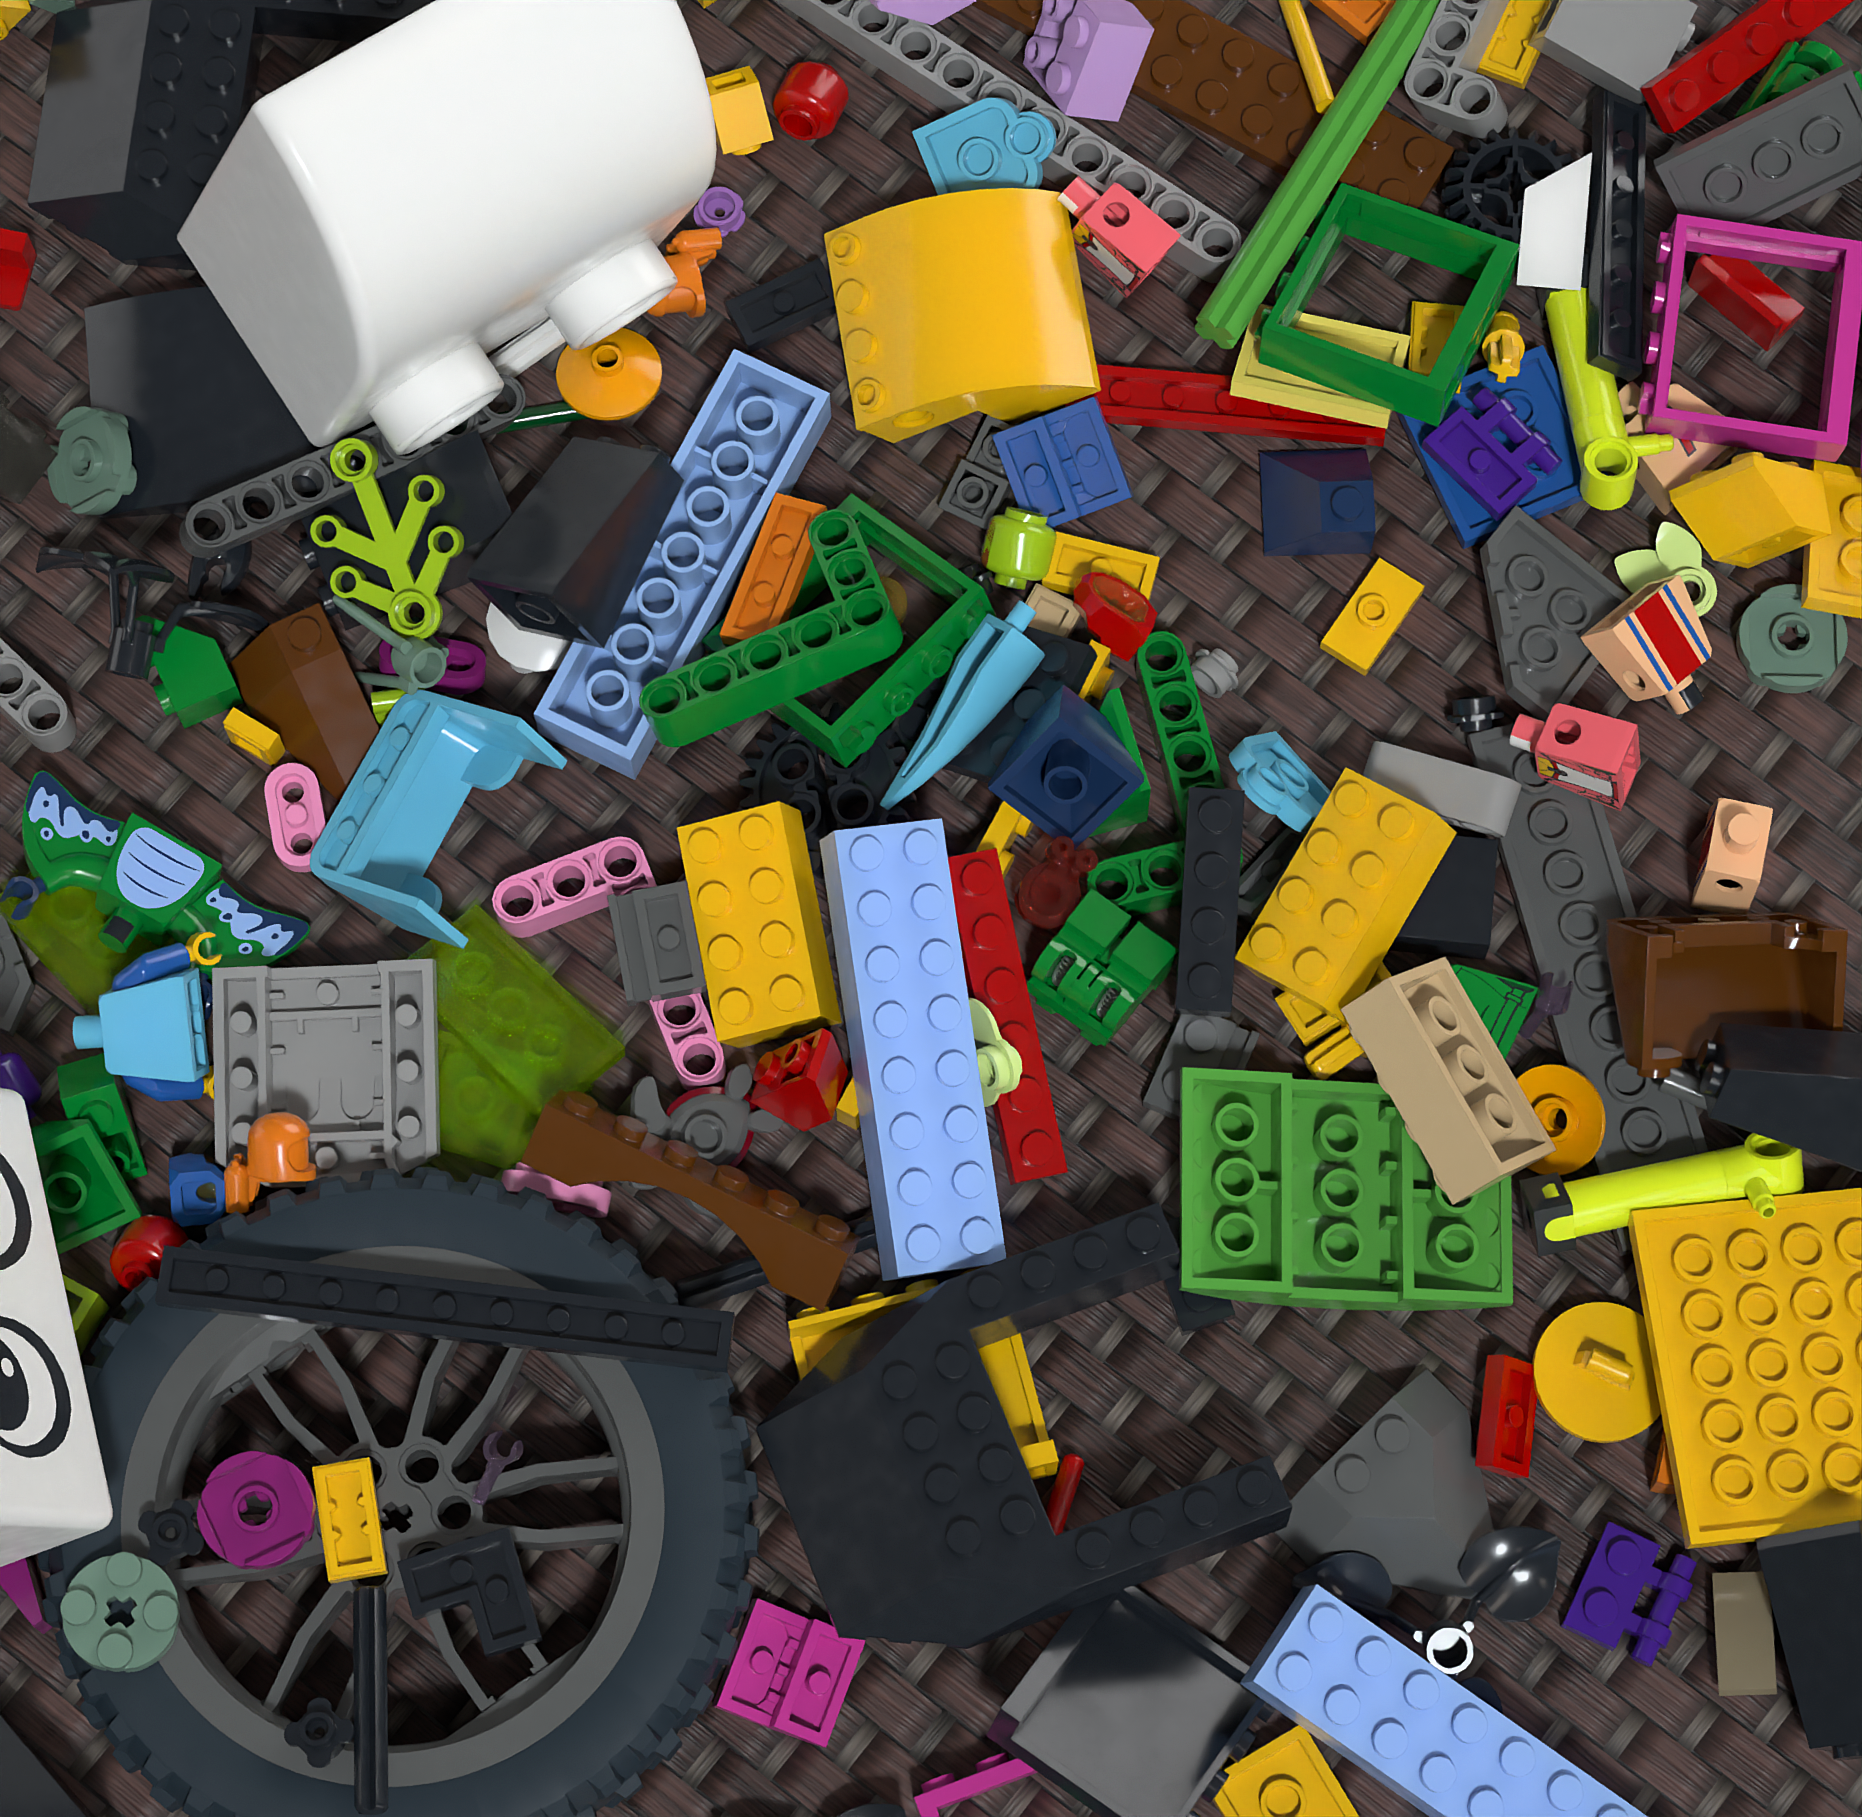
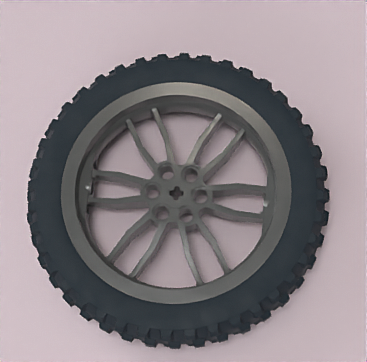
M416 1167L412 1178H403L395 1168L362 1171L360 1180L357 1182L348 1183L340 1175L329 1178L325 1176L312 1181H306L305 1193L296 1195L287 1188L272 1193L266 1198L255 1202L254 1213L244 1216L235 1211L227 1217H222L205 1228L207 1240L201 1244L188 1240L180 1246L190 1249L678 1305L677 1291L663 1276L652 1280L642 1270L640 1255L635 1248L622 1238L610 1244L603 1239L600 1227L596 1225L595 1221L581 1212L575 1210L568 1216L555 1211L552 1202L547 1200L544 1193L526 1186L517 1195L507 1192L503 1182L493 1178L472 1174L466 1183L455 1182L449 1172L439 1171L438 1168ZM149 1276L123 1300L121 1304L127 1314L123 1319H109L90 1350L96 1358L93 1365H82L112 1504L113 1517L109 1525L102 1530L38 1553L39 1568L42 1571L50 1573V1577L44 1579L47 1598L42 1601L46 1622L53 1628L61 1629L55 1633L61 1652L58 1658L65 1676L70 1680L79 1679L76 1685L84 1698V1702L80 1706L81 1710L93 1728L97 1730L106 1728L104 1734L115 1747L112 1755L128 1773L131 1774L141 1770L140 1774L153 1785L149 1795L166 1810L173 1813L182 1807V1811L190 1817H597L596 1812L603 1806L614 1808L623 1799L628 1801L644 1786L639 1776L646 1769L653 1770L662 1759L669 1762L683 1745L677 1733L681 1727H690L698 1714H704L714 1697L713 1692L707 1687L710 1680L717 1678L722 1665H730L738 1642L730 1635L731 1629L738 1628L742 1611L748 1610L753 1591L752 1585L744 1581V1575L748 1574L750 1558L758 1556L759 1529L749 1524V1521L753 1520L752 1501L759 1499L757 1474L745 1470L746 1463L743 1450L751 1445V1439L745 1417L733 1416L734 1412L729 1402V1395L735 1391V1388L728 1373L541 1351L561 1368L583 1394L603 1428L611 1454L606 1458L534 1464L464 1484L457 1480V1473L500 1414L530 1350L509 1348L483 1400L450 1441L443 1446L440 1442L429 1438L440 1386L460 1341L439 1339L423 1371L403 1443L398 1447L384 1448L377 1438L355 1387L320 1338V1336L332 1329V1326L161 1307L155 1302L158 1279ZM305 1348L309 1353L313 1350L315 1351L339 1387L359 1439V1443L346 1449L340 1456H336L292 1416L268 1383L272 1379L269 1373L288 1364ZM253 1383L290 1436L320 1465L369 1457L372 1463L381 1466L382 1475L375 1488L386 1563L389 1567L387 1579L379 1586L383 1588L386 1594L387 1631L395 1602L401 1597L407 1596L397 1561L505 1527L510 1528L516 1549L553 1551L613 1543L619 1545L614 1575L608 1594L586 1638L550 1665H548L534 1643L521 1647L534 1665L530 1669L533 1675L513 1686L497 1700L493 1696L489 1699L486 1697L461 1659L443 1612L426 1617L444 1659L482 1713L448 1738L418 1744L388 1745V1809L383 1814L361 1815L354 1806V1742L346 1743L341 1753L331 1759L329 1765L323 1768H315L308 1763L307 1755L299 1747L289 1746L284 1738L286 1726L293 1721L283 1717L282 1710L316 1644L353 1600L355 1589L363 1587L360 1579L332 1583L297 1632L268 1697L261 1702L231 1675L214 1653L196 1620L187 1591L194 1586L266 1580L326 1563L316 1498L315 1528L312 1539L305 1542L301 1550L294 1557L281 1565L263 1570L239 1569L231 1563L183 1569L181 1568L179 1558L171 1559L170 1563L166 1566H159L171 1579L178 1593L180 1620L173 1645L160 1660L148 1668L127 1673L125 1671L113 1672L96 1669L88 1665L76 1654L64 1633L60 1605L73 1578L91 1562L120 1552L132 1553L136 1557L149 1560L148 1551L150 1545L147 1536L138 1528L140 1516L149 1510L158 1513L169 1509L174 1501L182 1499L183 1487L193 1453L211 1416L218 1407ZM426 1457L437 1460L439 1469L434 1479L427 1483H416L410 1479L411 1467L416 1461ZM609 1476L618 1478L621 1499V1522L615 1525L538 1530L488 1523L487 1504L548 1484ZM256 1495L251 1496L246 1500L248 1510L242 1513L241 1516L266 1515L272 1509L271 1500L261 1502ZM201 1499L186 1500L194 1508L192 1519H197L198 1502ZM456 1503L468 1505L471 1508V1518L464 1527L453 1530L443 1526L442 1515L450 1505ZM396 1511H399L404 1517L413 1513V1516L406 1519L411 1527L402 1534L396 1528L386 1531V1528L392 1526L388 1517ZM169 1528L166 1531V1537L173 1538L177 1534L175 1528ZM118 1600L113 1601L108 1606L111 1614L106 1619V1623L111 1627L118 1622L122 1623L126 1628L131 1626L135 1621L131 1611L137 1604L132 1600L121 1603ZM353 1673L335 1711V1714L340 1719H349L351 1722L354 1718ZM314 1732V1736L317 1738L324 1735V1733Z

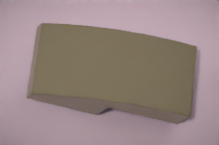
M1763 1571L1712 1573L1719 1696L1777 1694L1772 1604Z

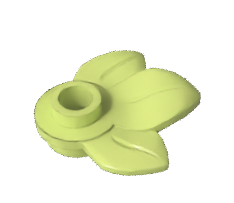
M1669 522L1661 523L1657 533L1656 551L1650 549L1636 550L1615 558L1614 563L1621 582L1633 594L1648 582L1679 574L1684 584L1693 582L1700 587L1699 598L1692 602L1698 617L1706 614L1716 601V582L1713 576L1702 567L1700 544L1693 535L1676 524Z
M968 998L984 1107H988L996 1103L1001 1093L1004 1094L1017 1088L1022 1073V1061L1017 1050L1002 1039L990 1010L977 999Z

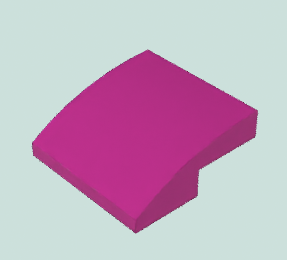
M758 1598L752 1599L737 1638L738 1646L730 1665H727L712 1706L788 1736L826 1748L866 1640L838 1638L836 1630L832 1625L815 1618L807 1619Z

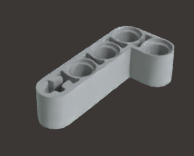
M1467 0L1440 1L1404 80L1405 91L1422 117L1428 121L1475 138L1485 139L1493 128L1497 133L1503 129L1508 118L1507 107L1493 82L1482 75L1476 74V71L1510 0H1481L1473 4L1467 3ZM1465 37V41L1457 49L1445 50V46L1453 38ZM1436 83L1443 84L1442 89L1435 96L1422 97L1424 91L1430 85ZM1481 100H1490L1486 110L1479 114H1469L1473 104Z

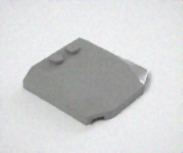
M434 959L377 961V964L270 968L268 966L212 968L216 1163L227 1167L233 1160V1155L242 1153L247 1158L249 1128L260 1117L274 1112H287L297 1115L308 1125L310 1130V1136L308 1137L309 1163L316 1165V1179L340 1175L348 1183L357 1182L360 1180L362 1171L395 1168L403 1176L416 1169V1167H420L440 1156L436 961ZM306 1181L261 1182V1184L275 1190L306 1188Z

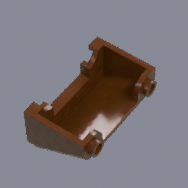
M1780 912L1608 919L1606 921L1605 944L1626 1063L1637 1068V1075L1642 1077H1670L1672 1068L1682 1066V1059L1697 1057L1705 1039H1713L1720 1023L1843 1032L1848 929L1809 916Z

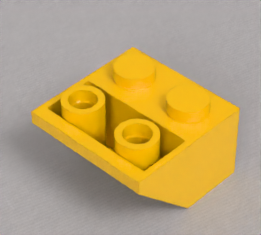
M1749 452L1737 455L1731 459L1732 464L1718 470L1695 473L1690 477V482L1669 491L1671 502L1715 561L1748 569L1832 534L1822 473L1800 468L1796 462L1770 460L1764 458L1762 453Z

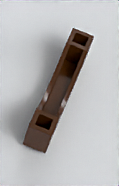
M560 1089L545 1104L521 1159V1163L570 1187L600 1181H630L657 1186L689 1198L715 1214L743 1240L759 1261L772 1287L822 1312L834 1297L861 1239L860 1236L850 1232L849 1226L842 1220L825 1214L817 1216L799 1207V1202L793 1196L779 1190L767 1191L748 1182V1176L739 1169L728 1165L716 1166L698 1157V1152L690 1145L677 1140H669L667 1142L649 1133L647 1126L641 1121L630 1116L620 1115L617 1117L598 1108V1103L592 1097L578 1091L566 1092Z

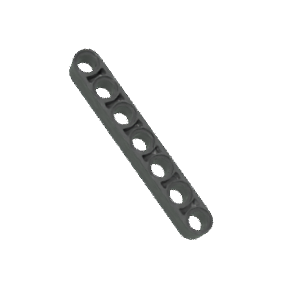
M499 374L504 382L500 395L506 399L509 406L507 414L494 413L486 405L461 423V434L450 435L445 433L423 447L414 450L413 455L403 456L396 454L377 425L348 438L363 439L374 446L378 454V467L374 473L377 481L470 432L478 430L481 440L505 430L515 421L525 407L526 396L524 388L518 380L510 375ZM338 442L199 501L191 507L180 525L179 538L182 546L195 557H213L306 517L355 492L353 483L338 478L331 468L330 455ZM360 450L353 452L352 455L359 457L365 464L364 454ZM299 475L311 478L317 486V496L305 498L298 495L293 489L292 478ZM254 496L264 500L269 509V516L264 519L250 517L244 511L243 499ZM202 517L210 518L218 525L220 537L212 541L203 540L195 533L193 521Z

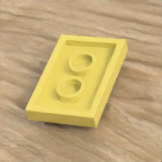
M1260 304L1247 327L1232 377L1230 395L1387 429L1392 410L1258 363L1261 340L1256 339L1254 334L1261 323L1262 311L1265 308L1273 309V306ZM1302 313L1294 328L1297 331L1404 368L1411 338L1408 335Z

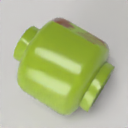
M1006 507L1005 514L995 515L990 519L980 558L985 568L996 573L995 583L1025 590L1027 580L1038 581L1046 577L1057 539L1055 531L1046 525L1047 516L1024 509Z

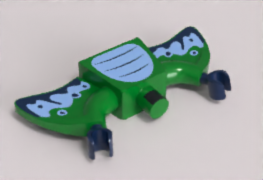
M46 771L35 773L28 789L22 816L23 850L34 879L31 880L27 877L18 876L8 882L0 902L12 896L23 900L14 909L11 915L12 919H25L30 914L38 895L43 892L46 895H51L62 888L80 887L97 893L95 907L99 912L109 917L98 933V938L113 951L125 953L138 934L156 945H163L172 937L177 943H182L184 946H186L187 940L191 935L197 932L216 934L215 937L203 939L199 943L198 952L204 959L215 954H222L219 962L214 965H198L190 962L188 968L199 969L202 1004L205 1006V1021L210 1018L213 1008L212 985L208 983L212 982V968L271 967L295 951L308 938L310 926L307 922L256 906L245 900L223 879L220 881L221 863L134 813L130 815L126 825L125 822L95 813L75 799L50 773Z

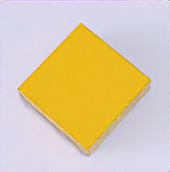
M234 707L223 721L224 728L232 743L270 766L272 764L276 766L286 751L278 733Z

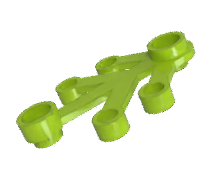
M344 439L338 442L331 452V468L338 478L353 483L374 540L348 529L345 522L336 515L317 517L311 525V537L321 547H336L385 569L394 591L367 581L365 573L356 566H341L335 569L330 577L331 589L341 598H356L387 612L390 625L399 636L405 639L412 636L426 639L437 631L442 621V605L435 594L450 558L458 556L464 547V537L456 527L438 526L434 528L428 536L429 555L415 582L408 561L430 508L437 506L444 498V485L439 478L433 475H419L413 478L408 486V503L395 530L374 475L378 467L376 449L371 443L363 439ZM356 450H360L366 459L364 467L359 471H356L350 463L351 455ZM424 481L430 482L434 487V495L427 502L423 501L418 493L419 486ZM327 521H331L337 531L335 538L329 542L321 534L322 526ZM443 532L451 534L454 540L452 549L447 553L443 552L438 545L439 536ZM346 572L352 573L356 578V586L351 592L345 591L341 586V578ZM416 602L422 605L425 612L423 620L419 623L413 622L409 616V609Z

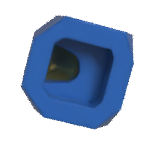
M187 1153L169 1158L171 1212L173 1221L180 1226L212 1224L219 1220L226 1211L225 1169L208 1162L204 1154Z

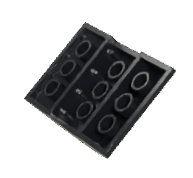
M208 286L135 296L84 308L91 407L118 412L127 418L128 436L132 452L131 464L137 473V482L133 492L130 495H122L119 502L111 510L99 515L100 519L189 512L191 507L201 500L322 449L321 447L314 446L307 439ZM372 421L343 439L376 426V423ZM414 451L403 454V456L413 455ZM351 455V466L356 471L361 470L365 464L359 457ZM303 475L292 478L293 489L298 495L305 498L317 496V486L311 478ZM250 496L244 498L242 504L264 502V500L259 497Z

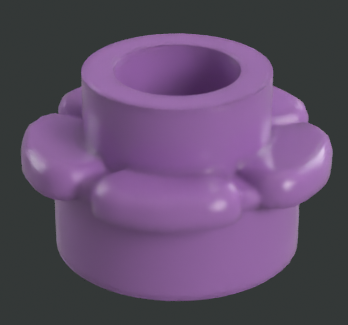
M726 187L710 188L701 197L698 205L695 206L694 220L697 226L704 229L718 227L721 237H726L728 232H736L744 224L743 200L738 194ZM723 210L725 214L723 217H717L715 212Z

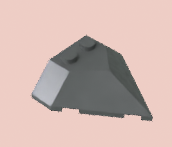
M1426 1369L1394 1395L1309 1479L1290 1501L1292 1511L1287 1527L1273 1533L1307 1567H1311L1333 1554L1346 1551L1360 1552L1373 1557L1381 1563L1388 1573L1392 1585L1452 1598L1456 1596L1471 1600L1477 1592L1469 1588L1462 1580L1460 1564L1468 1547L1477 1538L1494 1529L1481 1470L1475 1466L1476 1447L1467 1408Z

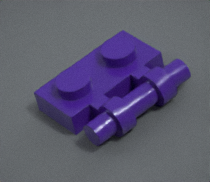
M1485 387L1472 400V403L1484 413L1483 416L1476 420L1461 406L1423 440L1422 449L1498 521L1536 487L1538 479L1526 468L1528 465L1535 463L1549 476L1561 465L1563 460L1550 448L1551 441L1541 431L1534 433L1516 415L1517 408L1506 397L1500 400L1488 387ZM1501 430L1518 448L1510 453L1492 435L1494 432Z
M1609 1521L1603 1530L1560 1627L1611 1651L1616 1648L1622 1632L1638 1638L1630 1657L1640 1664L1651 1667L1659 1648L1665 1649L1673 1633L1669 1629L1670 1623L1679 1603L1686 1602L1693 1585L1689 1580L1697 1563L1689 1557L1676 1554L1669 1571L1663 1572L1652 1566L1661 1545ZM1643 1585L1658 1592L1648 1618H1642L1632 1613Z

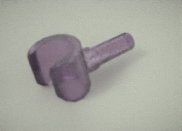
M1546 972L1542 975L1535 1001L1536 1006L1519 1030L1521 1037L1524 1039L1531 1038L1549 1015H1563L1567 1012L1574 986L1573 981H1569L1565 987H1556L1551 985L1554 973Z
M503 1430L489 1435L484 1442L483 1454L488 1462L485 1466L486 1470L472 1496V1501L478 1505L485 1504L504 1466L518 1460L523 1453L524 1448L520 1440L514 1443L507 1458L498 1453L496 1443L501 1437Z

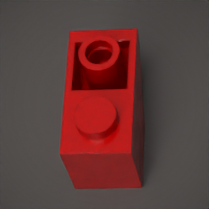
M822 1028L800 1039H795L793 1042L772 1052L765 1053L754 1070L753 1080L756 1081V1085L750 1102L803 1132L832 1120L848 1074L847 1067L833 1034Z

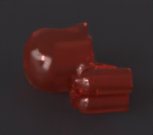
M1059 836L1050 841L1045 847L1047 861L1026 872L1015 887L1014 901L1018 913L1029 924L1040 928L1053 929L1066 922L1080 902L1079 877L1087 876L1098 864V857L1094 851L1083 849L1077 852L1074 850L1073 841L1067 836Z

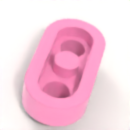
M287 763L277 767L269 774L264 787L273 846L278 859L286 868L295 872L311 871L310 856L312 850L327 825L321 788L315 774L308 767L298 763ZM294 788L303 790V797L299 801L291 803L285 800L289 790ZM308 839L312 841V847L308 852L299 854L294 851V846L299 840Z
M521 1162L516 1163L515 1170H504L501 1182H503L507 1192L517 1195L525 1186L544 1193L547 1200L552 1202L556 1211L572 1213L577 1210L588 1217L596 1218L606 1217L608 1214L612 1193L602 1188L603 1181L570 1187Z

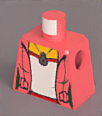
M1078 176L1057 199L1079 219L1072 230L1074 245L1126 299L1156 268L1181 237L1175 229L1116 182L1100 196Z
M1557 703L1552 707L1546 722L1520 714L1510 736V745L1535 753L1537 773L1541 779L1621 811L1641 764L1638 725Z

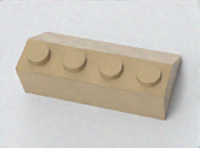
M1446 957L1389 977L1341 1009L1349 1023L1352 1037L1365 1051L1377 1072L1380 1086L1390 1095L1405 1121L1408 1135L1420 1147L1433 1170L1436 1184L1446 1193L1452 1205L1484 1191L1557 1150Z

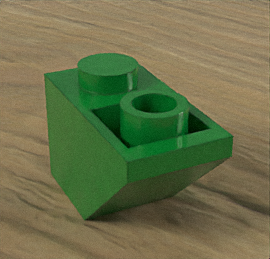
M146 615L135 618V620L154 625L152 635L156 637L166 623ZM175 626L166 641L164 653H153L150 668L156 667L163 682L154 686L153 689L166 717L177 713L184 729L244 703L214 638Z
M104 1053L57 1067L60 1099L68 1120H90L124 1181L148 1175L124 1087L119 1075L107 1072Z

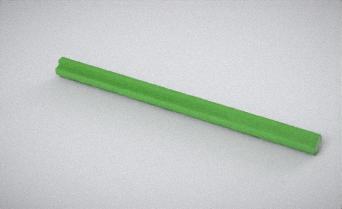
M1396 0L1197 316L1196 320L1198 322L1194 328L1203 339L1214 340L1222 349L1234 348L1410 66L1441 0Z

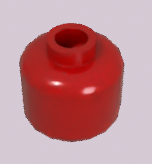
M812 61L797 63L788 70L775 95L772 104L774 114L781 128L795 139L805 141L824 138L833 132L849 100L848 87L837 71L826 63Z
M157 1215L141 1216L133 1220L125 1228L113 1247L109 1260L111 1272L118 1283L128 1292H131L147 1276L159 1279L164 1245L180 1247L190 1239L182 1227L168 1217Z

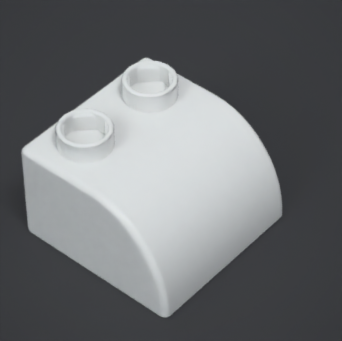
M435 0L272 91L253 104L178 232L177 240L307 439L314 446L325 448L374 421L396 454H408L455 428L501 393L504 382L486 356V353L549 316L572 350L584 349L611 335L642 315L675 288L678 279L657 247L706 192L715 169L717 150L715 122L705 75L677 1Z

